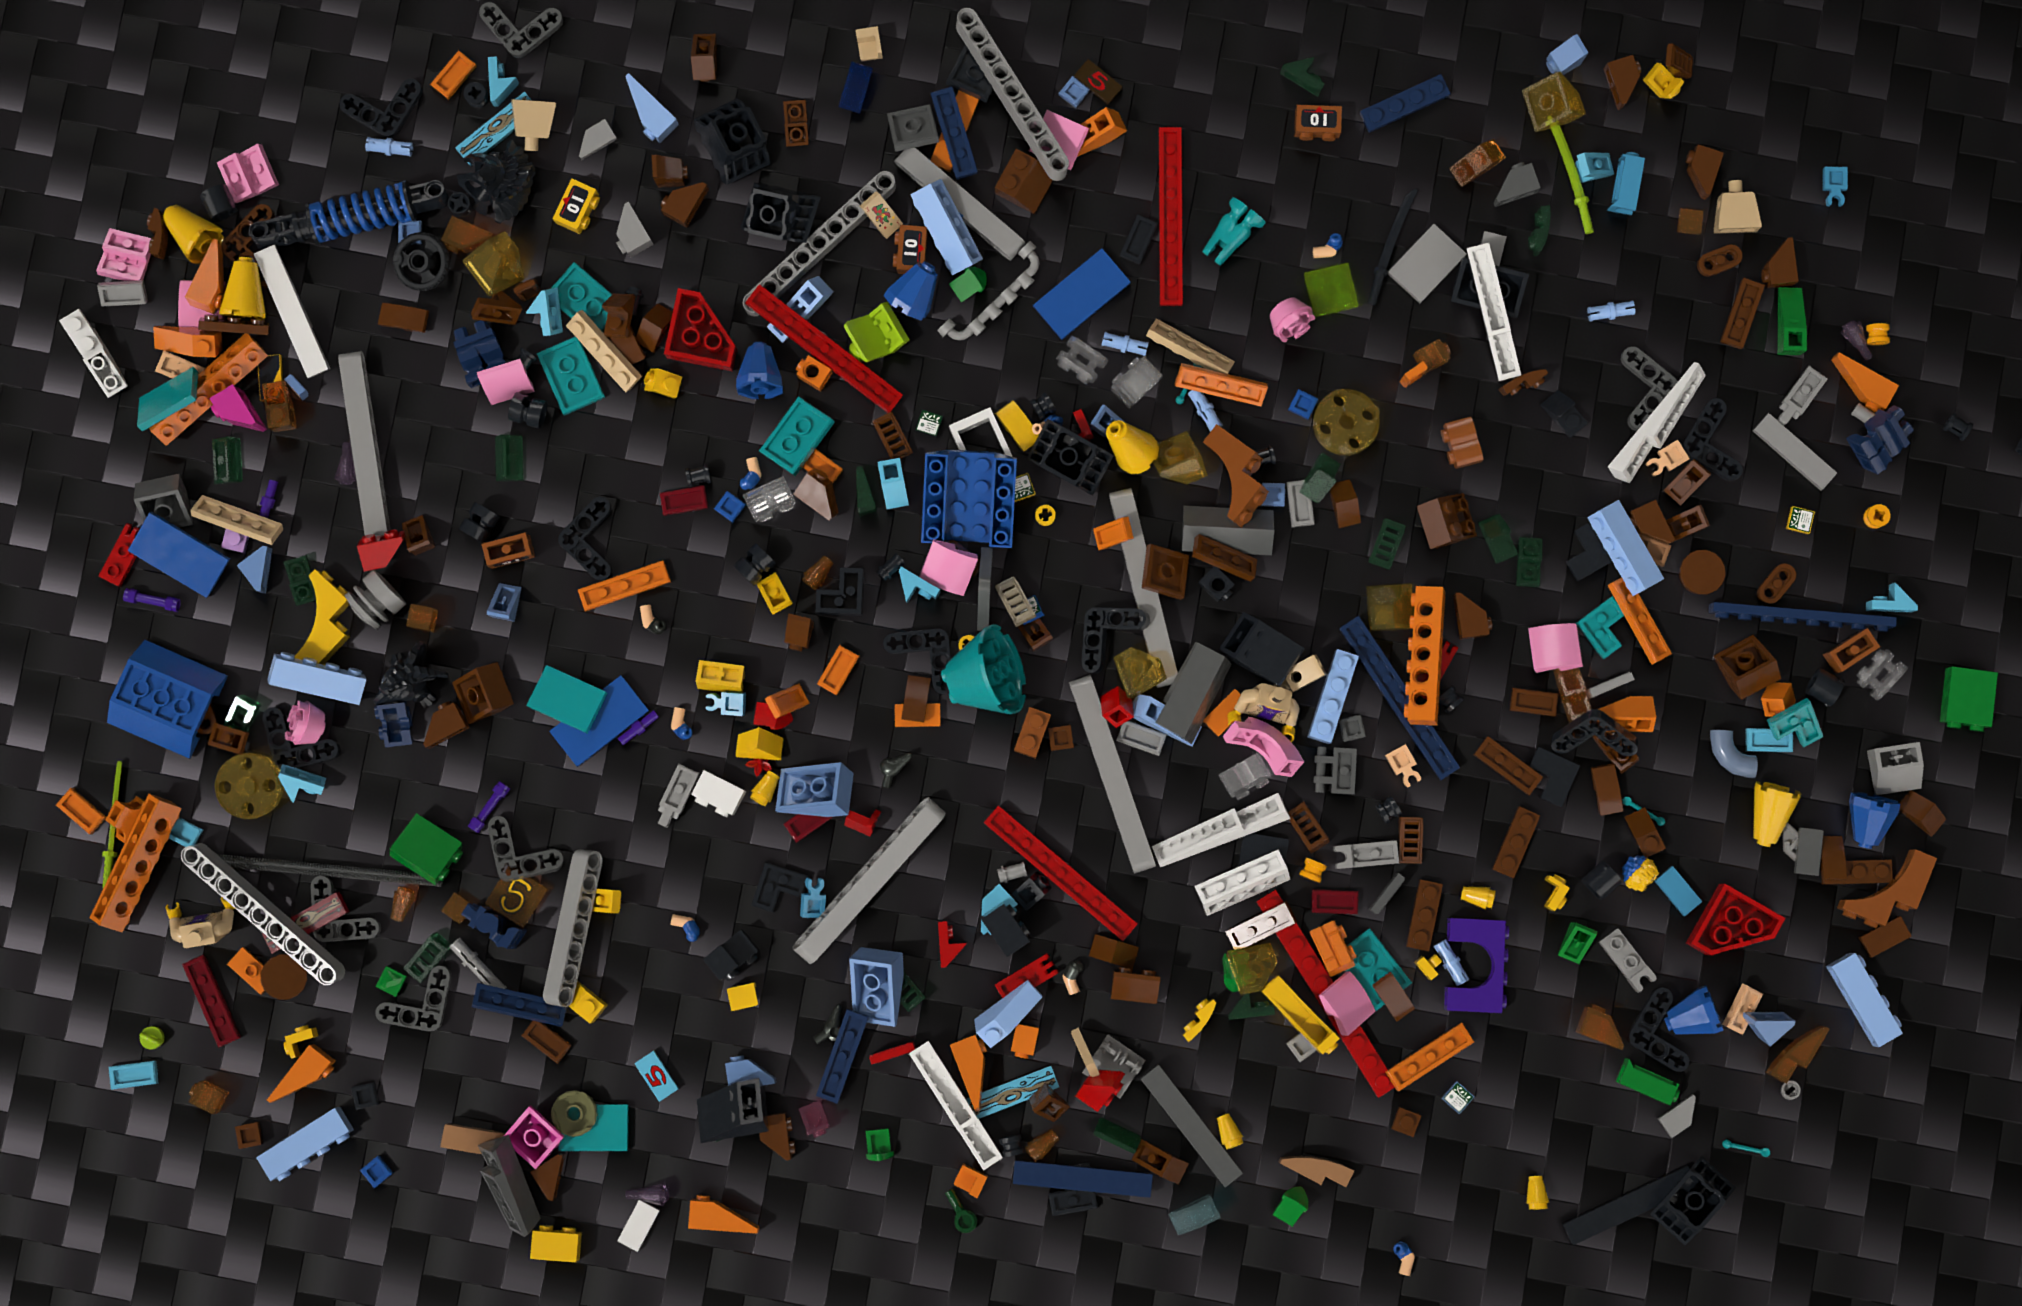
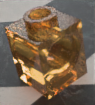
M1438 339L1417 350L1413 356L1418 364L1424 361L1428 368L1424 373L1425 375L1450 360L1449 355L1451 351L1445 342L1442 343Z
M411 604L406 626L434 633L438 610Z
M206 1080L199 1081L198 1084L195 1083L189 1092L191 1096L189 1103L211 1114H217L220 1112L229 1092Z

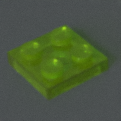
M1348 263L1304 273L1315 317L1358 308L1359 305Z

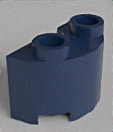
M406 701L375 706V717L382 722V726L379 727L380 740H384L385 748L411 745L413 737L410 726H413L410 707L406 706Z

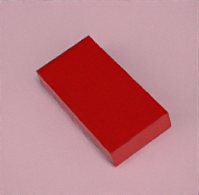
M908 1042L871 1054L869 1059L872 1065L910 1053L916 1047L914 1042Z

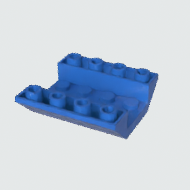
M942 450L925 453L921 543H932L933 539L939 541L954 540L987 542L989 547L1012 548L1017 458L996 452Z
M144 640L128 659L111 696L107 723L191 759L200 739L196 737L197 731L213 696L220 695L228 676Z

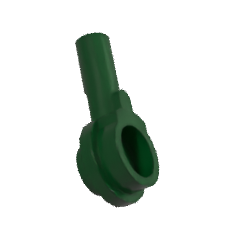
M951 1189L945 1194L956 1212L955 1227L962 1233L972 1232L977 1226V1217L972 1211L964 1210L955 1191Z

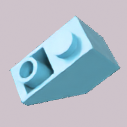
M900 458L879 461L878 468L886 509L909 506Z
M998 884L982 899V915L1001 902L1005 906L1010 904L1016 912L1015 906L1018 903ZM981 920V932L983 935L987 932L991 935Z

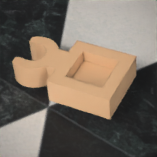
M1676 440L1658 451L1657 453L1660 458L1650 459L1646 466L1652 463L1656 464L1658 470L1652 475L1657 476L1663 471V467L1666 466L1668 471H1671L1690 458L1680 442Z
M1406 744L1385 755L1395 775L1400 773L1404 775L1403 783L1406 787L1411 786L1408 782V777L1411 775L1416 778L1417 782L1421 780L1420 774L1411 768L1417 763Z

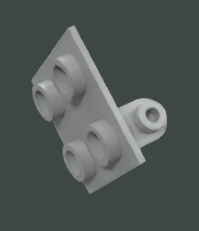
M1109 1035L1106 1036L1092 1057L1098 1070L1122 1071L1125 1073L1121 1080V1083L1124 1085L1116 1095L1118 1098L1122 1097L1146 1061ZM1085 1067L1082 1073L1089 1076L1090 1074Z

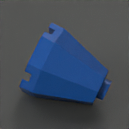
M925 261L923 263H916L887 289L884 297L893 307L897 308L899 305L903 308L902 313L918 320L925 319L931 309L938 275L934 271L935 267Z
M755 342L748 347L736 378L738 395L750 399H759L758 394H765V399H771L783 394V382L771 346L766 345L764 342Z
M1867 793L1850 794L1849 806L1853 838L1856 842H1859L1858 846L1872 849L1873 846H1879L1899 813L1900 803L1878 795L1867 796Z
M1707 985L1697 988L1667 1011L1668 1017L1664 1018L1669 1031L1673 1030L1675 1034H1715L1723 1031L1722 1023L1719 1024L1720 1018L1710 992L1706 993L1708 992Z

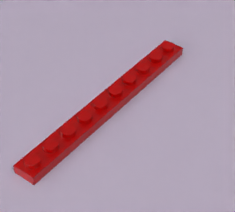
M1276 890L1256 901L1262 913L1284 903ZM1295 923L1275 934L1325 1012L1319 995L1334 982L1301 929ZM1326 1014L1376 1096L1379 1098L1395 1088L1385 1072L1388 1069L1362 1027H1357L1348 1036L1341 1035L1334 1016Z

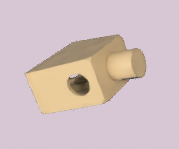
M511 99L515 135L525 137V150L538 151L539 138H549L556 102Z
M1741 180L1729 181V193H1722L1717 200L1714 233L1757 232L1762 227L1754 192H1743Z
M1312 655L1295 664L1280 687L1287 690L1291 689L1295 692L1326 676L1327 673L1318 656ZM1299 672L1302 679L1296 682L1293 679V675Z

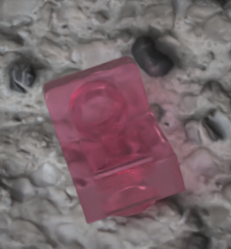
M821 1100L799 1108L807 1130V1136L813 1134L815 1138L827 1133L826 1128H829L830 1124Z

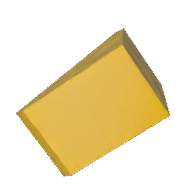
M760 727L738 734L736 757L781 760L783 738Z

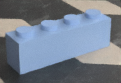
M942 179L911 194L914 206L920 212L925 227H927L933 237L934 244L945 260V265L952 275L983 259Z
M1619 500L1587 517L1632 596L1664 579Z
M1339 649L1334 651L1307 736L1308 738L1326 744L1332 742L1359 656Z
M281 652L280 655L274 653L267 678L269 685L360 705L366 683V677L359 669H339L340 666L327 662L326 665L318 664L317 660L304 657L303 660L296 659L293 654Z
M1848 953L1826 966L1872 1046L1881 1047L1903 1034L1900 1029L1902 1025L1895 1015L1892 1016L1888 1009L1890 1007L1888 1000L1884 995L1879 994L1876 989L1878 984L1875 978L1866 972L1864 968L1866 963L1860 955Z
M339 1106L256 1158L269 1180L278 1179L280 1182L291 1175L290 1170L297 1166L300 1169L311 1162L309 1158L317 1154L319 1157L331 1150L329 1145L335 1141L340 1144L350 1138L348 1133L354 1129Z

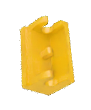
M699 660L696 676L697 689L718 692H743L744 666Z

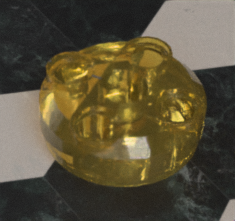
M1337 389L1328 394L1317 406L1313 417L1314 433L1319 443L1328 451L1345 456L1354 455L1365 450L1376 438L1380 425L1379 409L1363 393L1351 389ZM1334 397H1341L1344 405H1336ZM1369 411L1372 414V420H1366L1362 412ZM1320 425H1327L1330 428V433L1324 434L1321 432ZM1349 439H1356L1359 447L1352 448L1349 445Z
M243 753V755L238 754L230 758L219 769L215 779V793L220 805L231 815L242 819H255L269 814L280 802L285 788L278 778L280 770L277 765L268 757L258 753ZM248 757L252 760V767L250 769L245 765ZM271 779L276 785L273 791L268 786ZM226 781L231 784L230 792H226L224 789ZM249 803L254 806L252 815L247 810Z

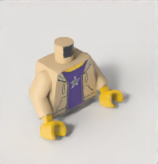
M1261 683L1252 689L1244 690L1234 707L1235 711H1231L1227 715L1229 726L1232 721L1242 722L1241 713L1282 724L1285 723L1286 725L1282 727L1281 733L1283 735H1291V742H1293L1295 737V728L1293 726H1296L1299 705L1292 698L1291 690Z
M221 896V901L225 907L223 911L180 919L182 912L179 903L176 902L177 907L175 909H170L167 904L165 908L170 919L171 937L174 941L183 943L184 948L217 943L231 931L234 918L233 910L235 908Z

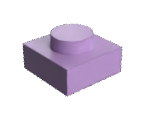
M226 529L221 548L246 553L249 537Z

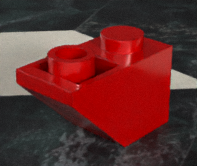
M397 529L384 532V535L375 536V534L363 536L357 545L364 572L387 567L402 543L405 531L398 532Z
M1098 1070L1099 1075L1093 1078L1089 1075L1075 1097L1097 1112L1103 1105L1108 1107L1114 1095L1116 1096L1124 1085L1121 1083L1125 1075L1122 1071Z

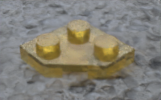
M1130 647L1113 657L1127 698L1133 699L1167 679L1161 659Z
M1271 943L1230 950L1226 954L1240 995L1262 991L1278 963Z

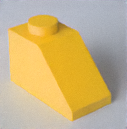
M577 980L574 999L569 1007L588 1023H594L608 1004Z

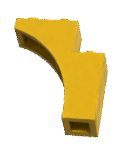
M315 569L309 575L316 595L317 609L315 622L309 638L294 658L303 660L304 657L317 660L318 664L324 665L350 638L345 633L348 629L341 622H334L350 604L345 598V594L348 591L342 586L337 588L332 583L334 579L326 571L320 572Z
M1276 975L1260 990L1319 1053L1324 1054L1326 1052L1330 1054L1337 1048V1041L1340 1038L1296 995L1279 975Z

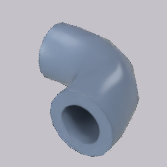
M1710 730L1712 752L1720 765L1732 774L1755 778L1758 767L1756 755L1743 754L1737 750L1733 741V731Z

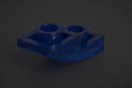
M851 61L838 107L860 113L873 70L872 67Z

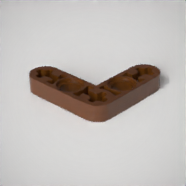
M265 204L257 205L224 239L221 245L222 251L232 262L236 261V259L239 261V257H253L255 263H257L254 253L249 249L254 242L251 237H244L242 231L244 227L253 224L251 222L252 219L257 222L258 220L265 221L275 218L273 210ZM261 211L267 212V219L261 218L259 213ZM229 244H236L235 247L242 254L238 256L235 252L230 251ZM264 280L261 282L262 288H268Z

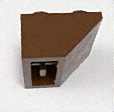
M1464 493L1436 498L1417 506L1430 549L1447 546L1477 536L1475 523L1472 520L1468 501Z
M1119 967L1118 971H1113L1110 998L1157 1004L1160 976H1156V971L1141 970V974L1133 973L1132 968Z

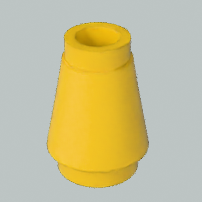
M768 771L751 790L750 798L760 805L766 806L772 800L780 777Z
M1463 886L1461 900H1465L1485 910L1486 907L1492 909L1496 891L1490 890L1491 887Z
M1230 1114L1218 1117L1222 1145H1225L1226 1150L1243 1144V1135Z
M1530 1176L1526 1204H1529V1210L1548 1209L1547 1203H1549L1543 1177Z

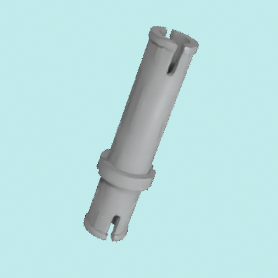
M458 938L449 947L463 961L464 967L468 966L485 985L502 989L507 988L477 957L479 954L476 951L473 952L461 938Z

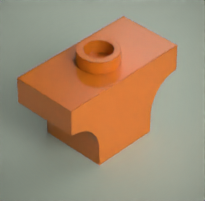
M138 796L128 803L115 800L105 819L112 826L116 827L115 837L124 844L145 802L144 799Z

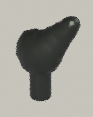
M906 753L892 759L884 758L881 761L879 767L884 774L882 787L890 789L893 776L897 775L906 763L909 762L912 758L911 753Z
M837 1004L824 1025V1030L813 1037L817 1044L828 1038L836 1041L841 1027L840 1004Z

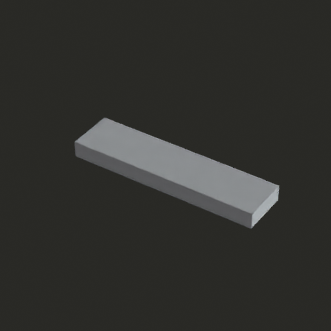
M1768 413L1753 429L1756 435L1820 491L1837 474L1835 470L1771 414Z

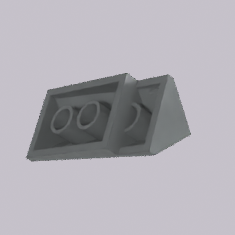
M1183 506L1182 551L1193 552L1194 538L1200 534L1246 555L1272 556L1274 539L1273 510L1256 509L1251 520L1241 528L1227 517L1230 508Z
M1195 642L1163 699V702L1166 704L1155 723L1192 744L1232 665L1225 656Z
M506 1135L478 1145V1148L488 1166L481 1169L480 1172L509 1228L525 1237L531 1232L541 1217L510 1137Z

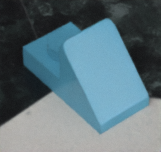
M496 56L488 57L490 101L494 107L500 106L519 84L516 77L501 78L505 77L504 64L500 63Z
M1584 152L1577 155L1578 161L1575 162L1580 182L1614 175L1609 153Z
M558 287L542 290L526 312V314L540 313V325L543 336H551L563 332Z
M900 567L899 574L907 603L917 588L919 589L918 594L930 600L931 597L937 599L941 592L939 588Z
M1896 583L1889 585V600H1887L1886 596H1875L1873 600L1866 602V611L1914 612L1918 610V605Z
M282 764L278 776L293 803L299 788L309 794L317 793L321 795L326 781L325 777Z

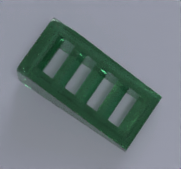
M859 466L856 467L857 504L859 515L864 516L876 512L877 508L864 469Z
M1385 518L1368 563L1390 570L1406 526ZM1386 527L1398 531V534L1385 531ZM1383 536L1394 539V544L1382 540ZM1383 545L1385 547L1391 548L1392 550L1391 552H1388L1380 549L1379 546ZM1376 553L1389 557L1388 561L1375 557Z
M246 695L237 696L223 725L247 732L258 714L261 704ZM240 713V714L246 716V718L243 719L242 717L238 716L237 714ZM235 721L239 723L240 725H242L241 728L233 724L232 722Z
M437 932L433 933L403 969L419 983H422L431 970L450 951L449 947L451 944ZM426 950H430L436 957H432ZM421 956L430 963L429 966L420 959ZM414 963L418 964L424 972L419 971L414 966Z
M904 972L903 978L905 982L902 984V990L910 985L911 989L901 996L900 1003L910 1012L926 996ZM916 992L917 996L907 1003L905 1000Z

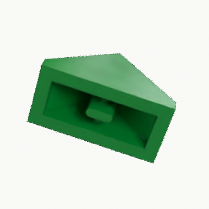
M1571 922L1558 956L1580 964L1598 931Z

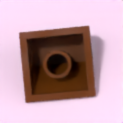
M1015 149L995 186V194L1035 214L1053 180L1050 179L1037 159Z
M1754 635L1714 655V659L1727 683L1741 700L1781 679L1777 660Z
M498 662L477 667L452 682L468 724L501 712L514 704Z

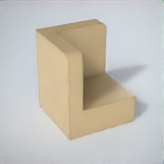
M878 26L857 29L856 36L861 61L882 59Z

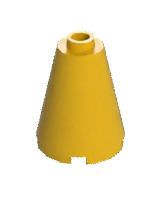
M179 205L169 206L165 209L163 222L191 263H202L213 238L217 239L220 245H222L224 241L223 231L217 225Z
M239 257V261H234L221 303L220 315L241 318L252 316L253 318H266L258 265L253 262V258Z
M1120 420L1112 422L1107 427L1106 436L1119 467L1127 473L1140 474L1147 471L1151 467L1150 464L1153 460L1156 461L1158 458V442L1150 433Z
M1759 781L1755 783L1753 838L1757 840V844L1770 847L1771 844L1777 843L1800 800L1801 793L1795 790V794L1789 793L1790 788L1768 782H1764L1763 786H1761Z

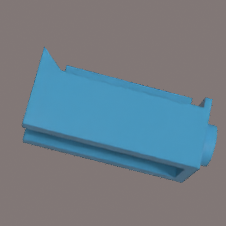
M1627 152L1622 154L1618 160L1619 164L1611 202L1614 204L1607 211L1632 215L1633 211H1636L1645 158L1639 157L1637 153Z

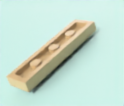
M580 310L568 322L566 327L625 392L631 390L642 376L583 310Z
M1157 318L1146 335L1154 342L1164 345L1174 353L1182 355L1194 364L1209 370L1228 374L1235 363L1230 358Z
M204 495L199 498L191 509V516L270 545L275 542L283 531V524Z

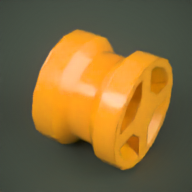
M1877 323L1867 325L1866 331L1869 333L1867 345L1889 344L1890 338L1887 336V331L1890 329L1889 324Z
M1877 504L1869 507L1864 512L1863 520L1868 527L1877 529L1889 522L1891 514L1886 506Z
M1306 858L1304 861L1305 867L1300 871L1299 875L1320 883L1322 880L1321 874L1326 870L1327 866Z

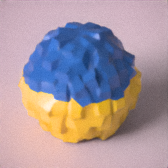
M1630 856L1622 867L1623 881L1629 889L1632 888L1635 891L1639 890L1641 892L1647 889V886L1652 884L1657 878L1656 876L1659 875L1657 867L1653 863L1654 861L1645 856Z

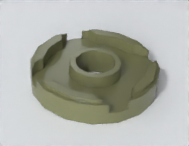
M578 1090L567 1091L560 1095L554 1102L551 1110V1118L555 1128L564 1135L571 1137L581 1136L590 1131L595 1125L598 1116L597 1105L593 1098L587 1093ZM571 1107H576L580 1110L578 1120H572L568 1116V1111Z

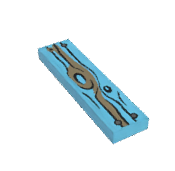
M525 92L516 98L518 100H531ZM508 104L455 147L463 158L474 153L487 154L515 131L512 104Z
M1050 1065L982 1092L981 1110L977 1112L974 1110L970 1097L966 1098V1100L980 1119L1028 1100L1044 1083L1048 1084L1053 1090L1059 1088V1085Z

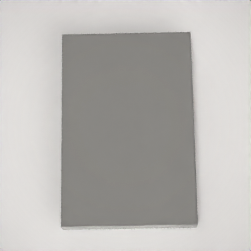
M1433 224L1387 274L1416 301L1421 303L1467 253Z

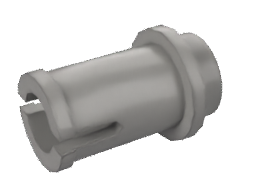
M1858 403L1851 415L1865 423L1875 416V413L1861 405V403Z
M1024 862L1008 867L1001 866L1000 869H997L1000 883L1005 882L1006 884L1008 880L1027 876Z

